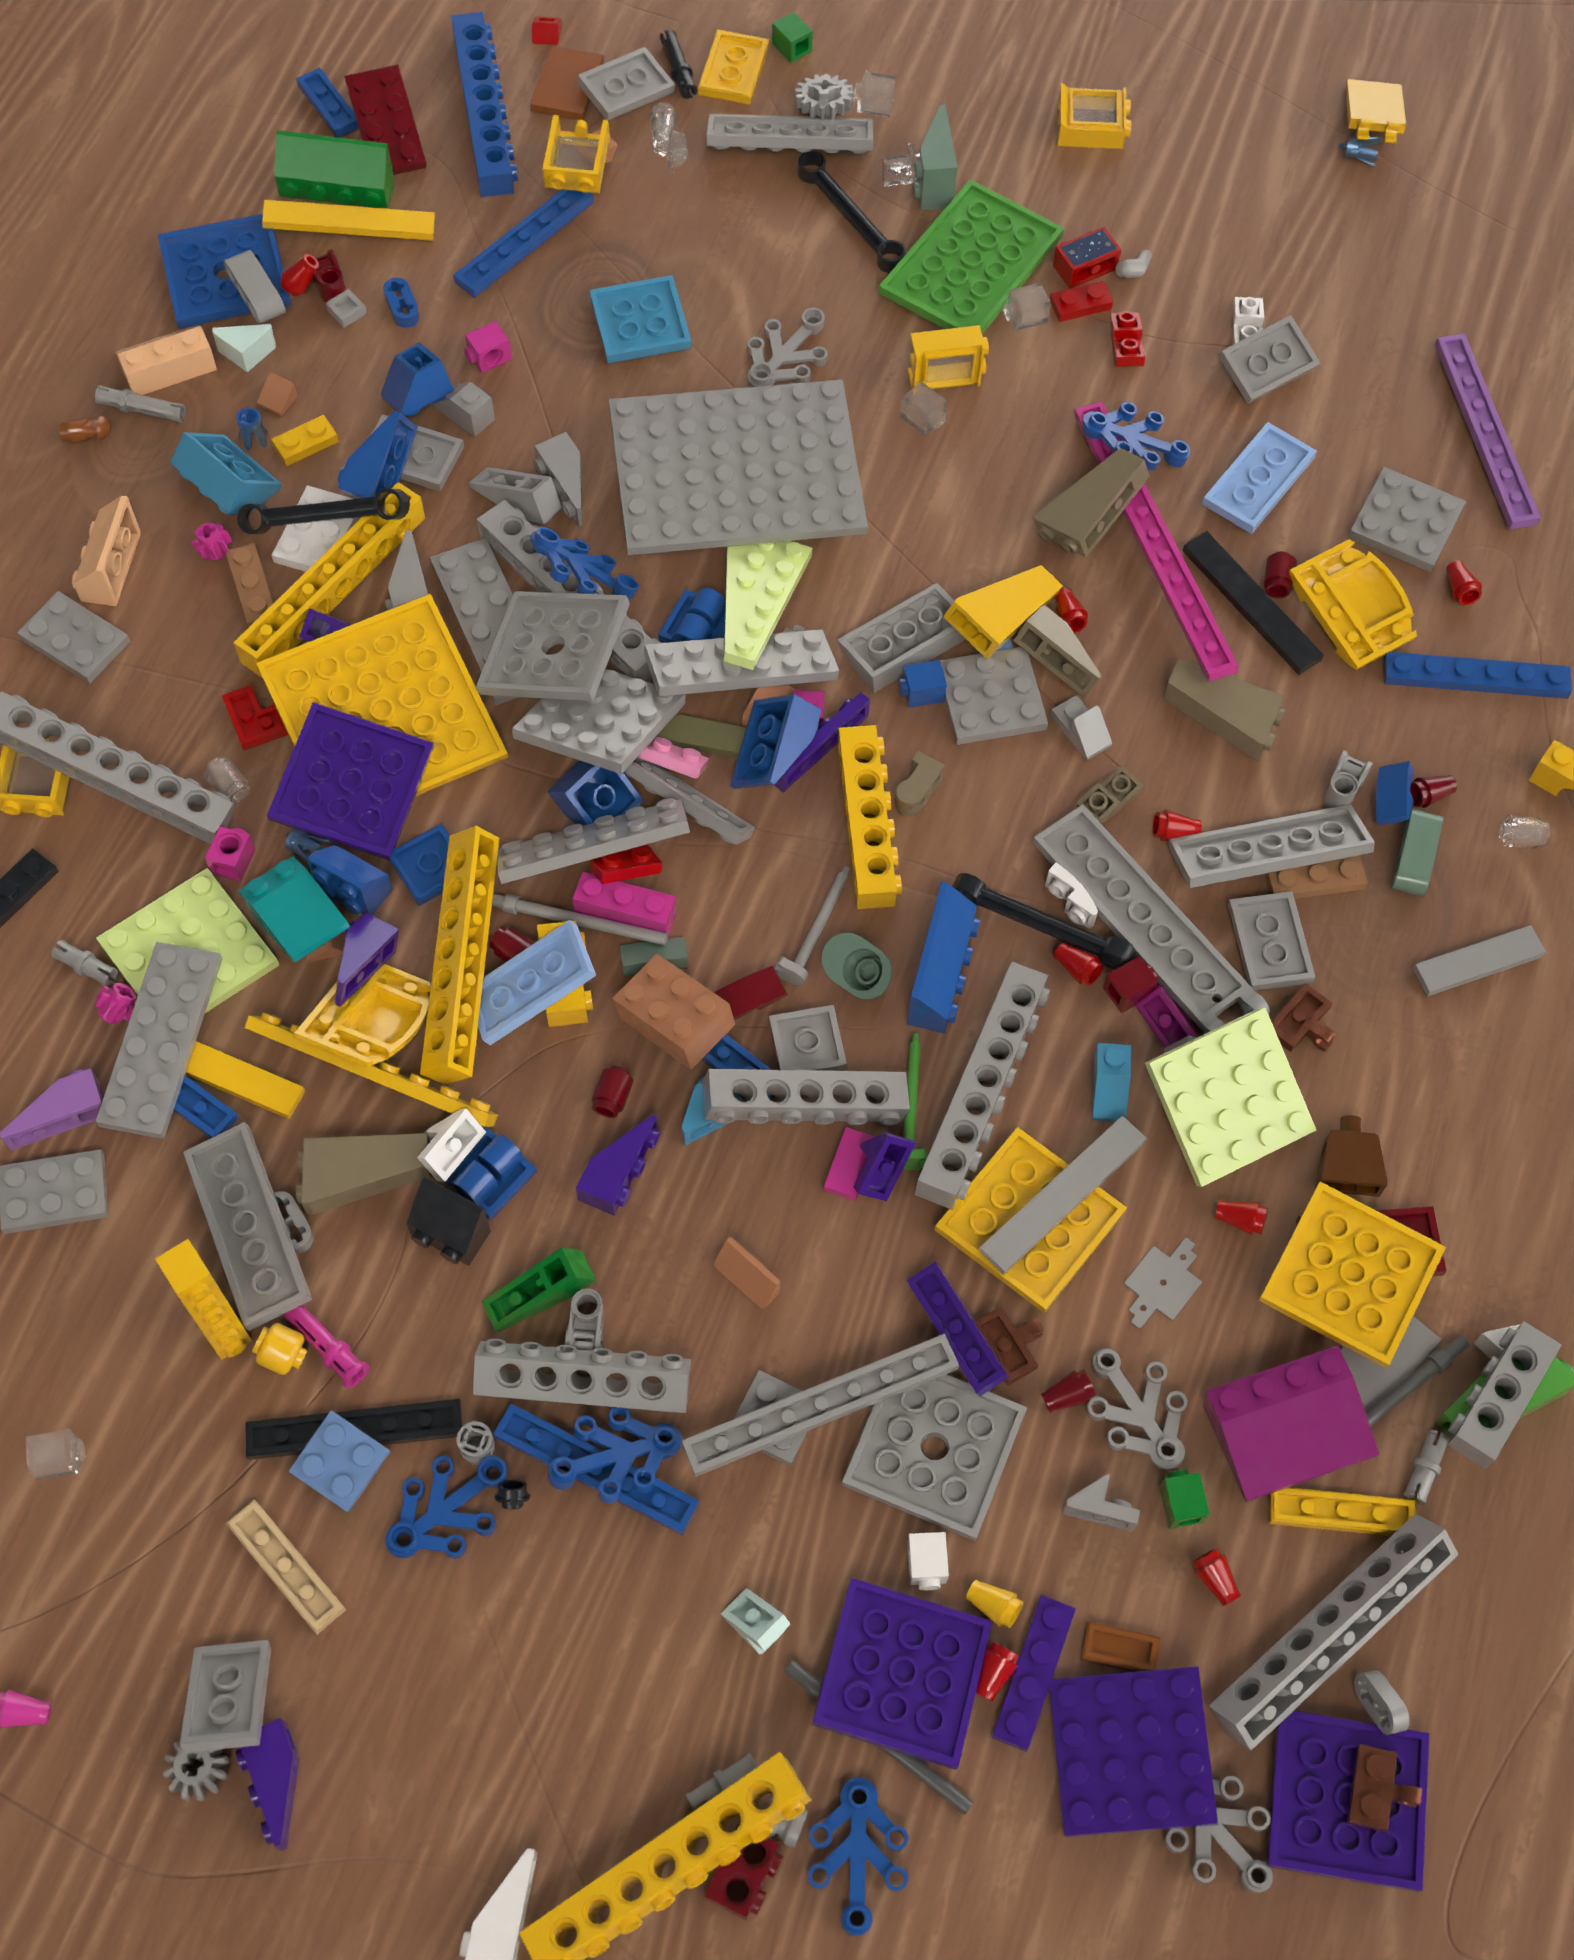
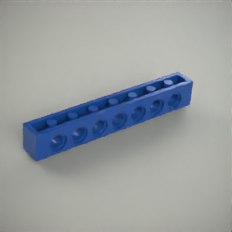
M483 12L451 15L481 198L513 194V181H518L516 164H510V161L514 160L512 143H506V140H511L509 124L502 121L507 119L505 102L499 103V100L503 99L501 82L495 81L500 79L498 63L492 62V60L496 59L494 42H488V40H493L491 24L485 23Z

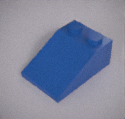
M393 411L347 459L346 465L341 468L338 475V489L354 499L376 497L381 490L391 489L400 481L418 426L400 412Z
M796 694L754 700L730 787L740 789L775 785L814 739L822 709Z

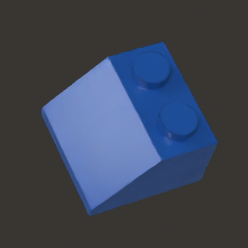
M583 761L577 762L547 791L564 815L575 824H582V826L594 823L597 818L612 815L616 817L626 814V811L637 807L643 801L624 772L619 774Z

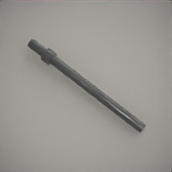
M1459 1335L1442 1350L1436 1349L1426 1358L1427 1362L1366 1411L1370 1427L1434 1374H1441L1452 1365V1360L1470 1346L1468 1340L1464 1336Z
M793 1660L786 1668L785 1673L807 1690L806 1695L817 1703L823 1678L820 1676L814 1677ZM880 1747L964 1815L974 1803L920 1759Z

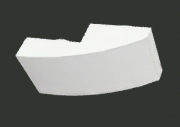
M1234 297L1233 345L1262 330L1264 322L1263 298Z
M1055 862L1048 871L1045 886L1057 898L1067 900L1064 913L1068 915L1072 922L1077 925H1083L1091 930L1098 913L1092 898L1072 874Z

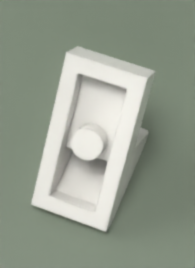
M462 1108L426 1130L425 1133H427L431 1142L417 1158L437 1181L445 1182L484 1136L486 1131L466 1108Z

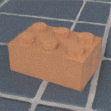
M656 954L612 998L620 1020L690 1070L735 1025L728 1002L659 954Z

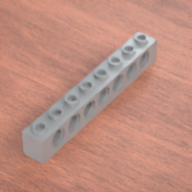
M504 499L477 518L480 538H487L490 547L536 592L577 593L576 588L579 585V581L572 570L565 583L552 579L550 576L551 563L546 555L538 553L530 542L531 534L537 531L539 527L537 525L532 526L518 507H512ZM561 558L563 564L569 567L568 563ZM593 581L598 587L595 594L605 595L601 586L596 581ZM625 615L609 662L622 674L646 681L652 676L644 656L645 645L660 642L656 638L651 639L636 619H630Z
M2 691L0 692L1 744L209 844H212L219 827L227 828L233 819L234 803L226 795L220 792L212 793L202 788L193 779H183L173 774L164 765H154L144 760L135 751H125L117 747L106 737H96L87 733L77 723L71 722L69 724L60 720L48 709L42 708L40 710L33 707L21 696L15 694L11 696ZM22 722L30 723L29 726L24 728L17 727ZM51 736L59 737L58 740L53 742L46 741ZM79 750L88 751V753L83 756L74 754ZM107 764L117 765V767L112 770L103 768ZM136 778L146 779V781L141 784L132 782ZM168 791L176 794L170 798L161 796L162 793ZM195 805H200L205 808L199 812L190 810V808Z
M1011 961L918 1178L915 1190L916 1196L953 1210L957 1199L964 1201L971 1181L966 1180L969 1170L976 1172L983 1154L978 1151L981 1142L987 1144L994 1128V1125L989 1123L993 1114L999 1116L1006 1097L1002 1096L1001 1093L1004 1086L1011 1088L1017 1073V1069L1012 1068L1016 1059L1022 1061L1028 1046V1042L1024 1041L1027 1033H1034L1040 1017L1035 1014L1037 1007L1044 1008L1051 989L1045 988L1049 975ZM1017 1001H1018V1002H1022V1003H1024L1026 1006H1019V1005L1015 1004L1014 1002H1017ZM1003 1028H1010L1015 1032L1009 1033L1004 1031ZM991 1055H1000L1004 1059L998 1060L993 1058ZM979 1082H989L992 1087H984ZM968 1109H976L980 1111L981 1114H971L968 1112ZM956 1137H965L970 1142L961 1143L956 1140ZM953 1165L958 1170L948 1171L943 1166Z
M1418 1514L1412 1516L1209 1705L1222 1730L1250 1751L1255 1748L1459 1555L1446 1529Z

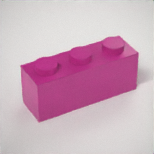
M582 872L572 899L574 912L668 933V938L677 915L676 896L620 881L601 884L594 874Z

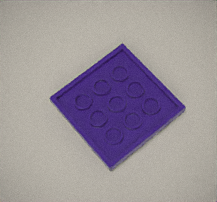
M313 702L268 811L267 818L270 821L390 861L434 749V743Z
M851 1578L848 1583L811 1725L956 1770L961 1759L992 1621Z
M1198 1666L1050 1679V1695L1065 1837L1219 1825Z
M1293 1711L1275 1729L1266 1864L1271 1868L1416 1892L1423 1891L1429 1733L1407 1729L1403 1732L1386 1735L1376 1724ZM1359 1744L1398 1753L1394 1784L1414 1786L1422 1789L1421 1804L1417 1805L1416 1808L1391 1802L1387 1832L1347 1824L1356 1750Z

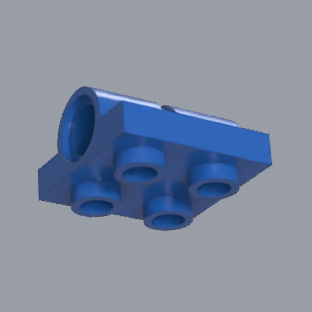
M701 588L698 594L685 589L658 634L659 642L669 643L724 638L726 609L724 597L710 588Z
M485 1127L486 1133L444 1183L460 1196L484 1208L487 1219L491 1221L537 1173L534 1165L523 1157L521 1151L512 1141L502 1134L496 1135L489 1128Z

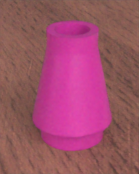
M8 1689L7 1693L0 1692V1728L48 1724L51 1702L41 1701Z

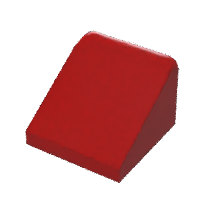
M536 16L532 22V43L558 45L562 19Z

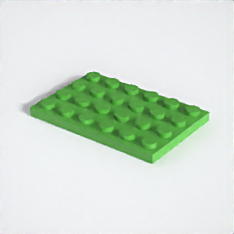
M970 179L879 285L878 294L944 329L980 325L983 334L1060 241L1064 234V228Z

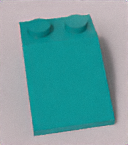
M294 856L281 861L273 869L259 878L251 880L248 885L238 890L253 918L294 963L350 927L312 875Z

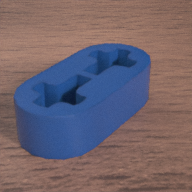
M398 277L387 280L383 289L385 300L394 322L403 328L416 325L419 321L418 306L406 280ZM394 291H399L401 297L397 298ZM406 308L408 315H404L401 309Z

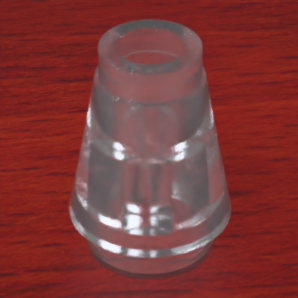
M658 103L652 107L649 113L653 144L657 148L665 149L670 146L677 114L674 112L672 105Z

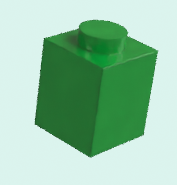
M792 12L772 23V45L792 63L812 52L813 30L795 12Z
M1177 1470L1168 1473V1478H1164L1159 1489L1169 1529L1205 1523L1210 1516L1200 1472L1189 1474L1188 1470Z

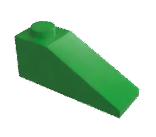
M561 1247L482 1301V1304L495 1332H500L572 1298L578 1291L585 1289L597 1280L583 1251Z

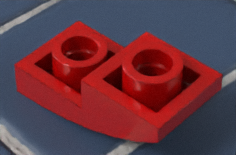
M1124 311L1121 313H1111L1110 325L1115 366H1144L1146 356L1142 343L1143 328L1139 312Z

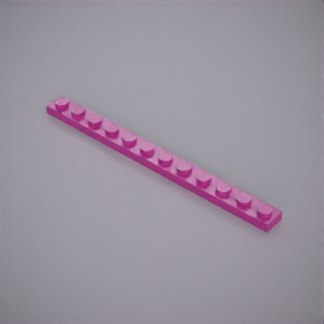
M1103 401L1075 409V419L1098 464L1111 456L1112 450L1102 439H1092L1084 434L1082 419L1087 412L1091 411L1101 412L1104 415L1108 414ZM1115 436L1118 441H1122L1121 438ZM1144 484L1123 510V514L1208 682L1238 673V663L1152 496Z

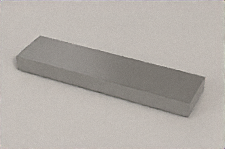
M1530 925L1417 963L1413 971L1428 997L1542 958L1546 951L1533 927Z

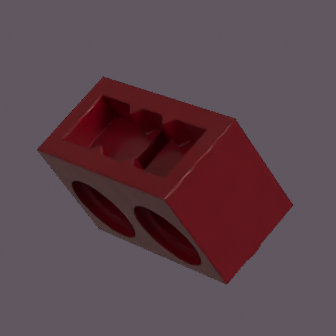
M740 1823L737 1824L735 1830L738 1829V1827L740 1826ZM768 1837L759 1843L751 1842L740 1850L741 1854L735 1861L725 1866L718 1865L704 1896L705 1900L746 1921L750 1912L757 1915L767 1894L761 1890L766 1876L774 1878L783 1859V1856L777 1853L780 1843ZM759 1845L763 1848L766 1856L761 1864L752 1866L745 1862L743 1852L748 1846ZM734 1881H741L748 1887L749 1894L743 1902L734 1903L726 1895L727 1887Z

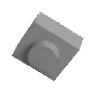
M349 289L325 303L327 311L343 328L367 314L366 306Z

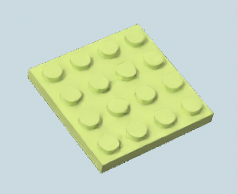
M208 868L96 937L100 946L137 996L156 942L220 953L222 962L205 1013L279 966L277 958Z
M1258 1008L1145 1062L1196 1186L1203 1187L1316 1131V1127L1266 1008Z

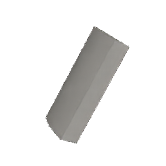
M935 583L839 638L838 644L861 679L875 693L903 677L904 665L928 662L966 639L943 617L954 600L938 583Z

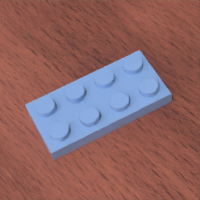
M1267 422L1205 495L1202 505L1252 534L1315 459L1317 450Z
M568 920L483 978L478 1028L485 1043L492 1045L596 976L577 924Z

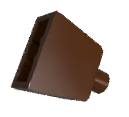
M1355 1115L1343 1116L1340 1118V1130L1329 1131L1322 1147L1315 1189L1318 1183L1322 1182L1343 1194L1380 1197L1386 1188L1387 1176L1379 1136L1375 1133L1361 1132L1360 1117Z

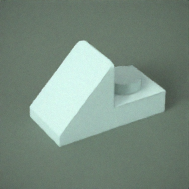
M748 1588L721 1613L723 1618L759 1654H763L790 1625V1622L781 1612Z

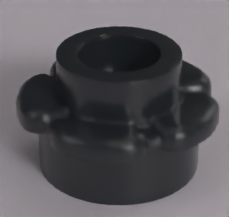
M511 1479L498 1484L495 1500L502 1503L503 1508L514 1510L522 1508L523 1502L529 1501L531 1495L527 1491L526 1482Z

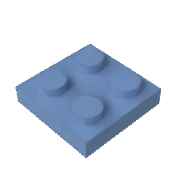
M330 1411L288 1472L346 1512H350L391 1450L334 1411Z

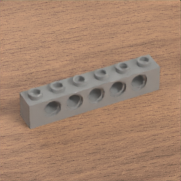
M708 1069L702 1081L705 1120H715V1122L720 1124L732 1123L735 1120H748L752 1124H763L768 1121H782L784 1124L815 1121L819 1125L831 1124L834 1121H847L850 1125L880 1122L882 1125L889 1126L902 1122L910 1110L906 1072ZM733 1094L744 1096L747 1102L738 1101ZM767 1095L776 1096L780 1102L771 1101ZM800 1095L810 1097L813 1103L805 1102ZM833 1095L840 1096L845 1103L837 1102ZM866 1096L873 1097L878 1104L869 1102Z
M489 1339L487 1341H480L475 1353L473 1395L686 1413L689 1399L691 1359H684L677 1354H666L661 1357L649 1356L642 1351H631L626 1354L614 1353L607 1348H595L591 1351L579 1350L571 1345L544 1347L536 1342L509 1344L501 1339ZM505 1364H514L520 1370L510 1371L505 1367ZM549 1367L554 1370L555 1374H545L540 1368ZM585 1370L591 1376L586 1378L580 1377L575 1371ZM620 1373L626 1379L621 1381L615 1380L610 1374ZM656 1376L662 1382L657 1384L650 1383L646 1380V1377Z

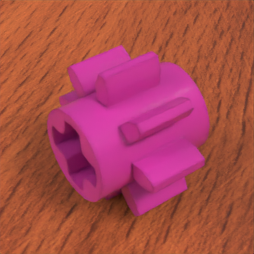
M205 523L194 532L197 539L191 543L195 551L200 553L203 560L207 558L219 560L226 555V552L230 551L226 544L231 543L232 539L228 531L224 530L220 523L217 525Z
M121 983L114 984L111 989L104 985L96 996L98 1000L95 1006L98 1007V1015L104 1021L111 1024H118L122 1019L129 1022L136 1003L135 992L127 985Z

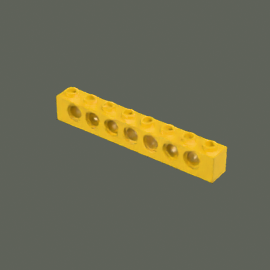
M397 482L391 489L401 490L408 496L410 502L408 514L400 520H386L379 515L361 517L233 642L240 663L262 678L257 668V662L295 648L303 640L299 636L309 609L328 615L403 541L405 531H413L425 519L421 496ZM389 494L385 500V509L391 516L395 515L399 509V500L394 494Z
M473 826L449 836L420 1075L444 1085L470 1078L473 1074L500 839L478 826Z
M778 1752L519 1932L532 1960H584L588 1956L593 1958L602 1954L610 1946L609 1942L621 1933L626 1935L636 1930L643 1923L642 1919L654 1910L659 1912L669 1907L675 1901V1895L687 1887L692 1889L702 1884L708 1878L707 1873L718 1865L725 1866L735 1861L740 1856L741 1849L751 1842L759 1843L772 1834L773 1827L784 1819L789 1821L798 1817L805 1810V1805L812 1799L789 1761L781 1752ZM765 1794H773L772 1804L767 1809L759 1810L758 1803L761 1797ZM734 1816H741V1823L738 1829L733 1832H726L727 1822ZM708 1838L706 1851L700 1855H694L695 1844L700 1839ZM669 1861H675L676 1867L673 1874L667 1878H662L663 1866ZM638 1883H642V1894L638 1899L630 1901L629 1893L631 1888ZM609 1906V1917L605 1922L597 1924L596 1918L599 1910ZM576 1929V1940L572 1945L565 1947V1935L568 1931Z

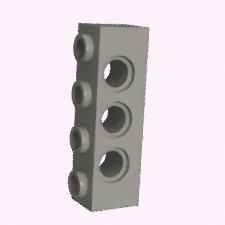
M1525 1321L1516 1330L1509 1328L1499 1342V1346L1504 1348L1498 1358L1492 1356L1482 1371V1374L1487 1376L1482 1386L1476 1384L1465 1400L1470 1405L1465 1415L1458 1413L1448 1429L1453 1435L1447 1445L1484 1469L1497 1458L1562 1344ZM1511 1358L1520 1360L1524 1365L1525 1371L1515 1368ZM1495 1386L1503 1388L1507 1392L1508 1399L1499 1397L1495 1392ZM1478 1415L1487 1417L1491 1422V1428L1482 1426L1478 1421Z

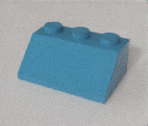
M184 432L170 461L179 470V474L183 478L193 482L199 488L198 490L202 495L211 498L218 504L219 510L232 516L238 514L240 508L246 504L264 503L278 492L283 485L225 434Z

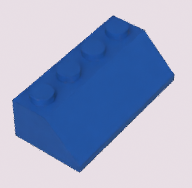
M945 882L940 884L911 994L907 1025L944 1034L948 1022L955 1023L959 1004L953 1003L955 993L962 995L966 979L965 975H961L962 966H969L973 947L968 946L970 937H977L981 920L975 918L977 905Z

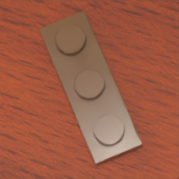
M255 543L230 549L229 552H226L248 627L273 604Z
M1360 855L1265 874L1270 894L1293 891L1294 899L1363 890L1368 884Z

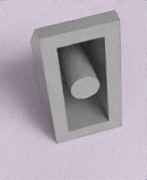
M472 382L452 385L454 391L447 394L443 400L432 403L433 407L473 437H476L495 420L492 397Z

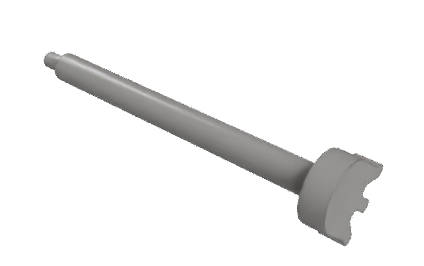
M844 866L842 872L838 873L795 961L792 962L781 956L777 962L775 970L780 979L798 986L805 983L808 972L804 967L848 880L849 867Z

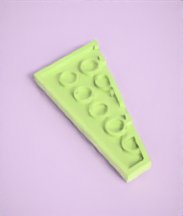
M792 541L727 546L725 662L754 670L811 559L812 547Z

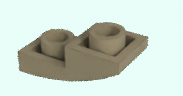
M1121 765L1102 784L1098 782L1076 805L1079 807L1083 804L1103 824L1135 799L1144 790V785Z

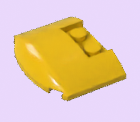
M1348 539L1290 569L1289 574L1293 580V586L1300 602H1306L1337 647L1335 653L1349 666L1357 670L1415 639L1417 633L1416 630L1412 632L1411 618L1414 614L1398 580L1374 554L1369 551L1365 555L1352 548L1355 542Z
M384 964L341 1007L335 1005L336 982L296 1030L294 1038L365 1067L383 1062L404 1048L421 1028L428 1013L429 998L427 992H430V982Z

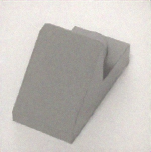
M1076 695L1051 710L1050 716L1086 761L1112 746L1109 732L1098 705L1088 709Z
M1110 1474L1105 1475L1068 1498L1063 1507V1515L1133 1532L1137 1526L1140 1510L1132 1508V1504L1119 1499H1111L1110 1502L1105 1501Z

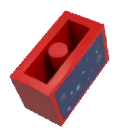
M1102 227L1089 231L1073 240L1064 241L1056 246L1053 267L1069 289L1115 271V267L1120 261L1122 249L1106 228Z

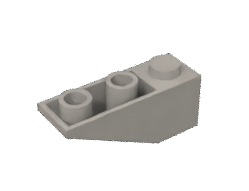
M564 432L535 445L536 459L533 460V463L539 475L552 478L558 497L562 501L561 505L565 515L568 518L572 517L578 527L583 525L581 457L579 450L567 432Z

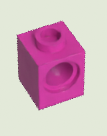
M496 321L465 334L467 347L464 348V353L471 365L475 364L481 374L512 360L510 341Z
M220 826L205 860L212 874L241 882L256 849L250 834L245 830L237 827L229 829ZM231 849H237L233 853L226 854Z

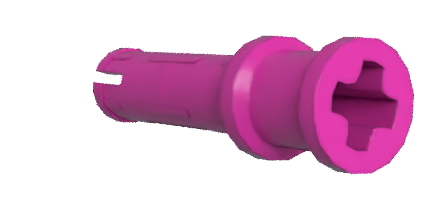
M304 1305L282 1315L322 1355L324 1366L332 1368L343 1379L342 1384L347 1389L356 1386L368 1374L370 1366L367 1362H361L350 1351L351 1346L346 1341H338Z

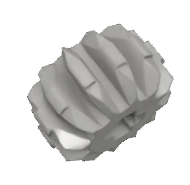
M174 1742L173 1746L179 1753L176 1757L166 1755L164 1758L166 1762L173 1765L172 1768L163 1771L164 1778L173 1779L168 1789L172 1793L181 1790L180 1798L188 1801L193 1793L198 1801H204L206 1796L205 1788H208L214 1794L219 1792V1788L214 1781L216 1778L227 1780L228 1774L219 1770V1768L230 1763L227 1756H219L223 1749L183 1753L180 1742ZM195 1760H199L204 1766L198 1768V1775L195 1776L189 1772V1769L195 1767Z

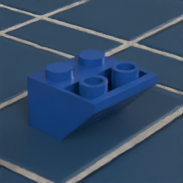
M419 342L394 355L381 391V396L395 411L400 412L406 417L419 413L421 408L430 403L443 400L454 389L441 359Z
M337 845L311 853L307 858L312 871L311 875L329 899L335 898L342 902L343 906L355 915L364 914L365 912L373 915L393 890L388 874Z

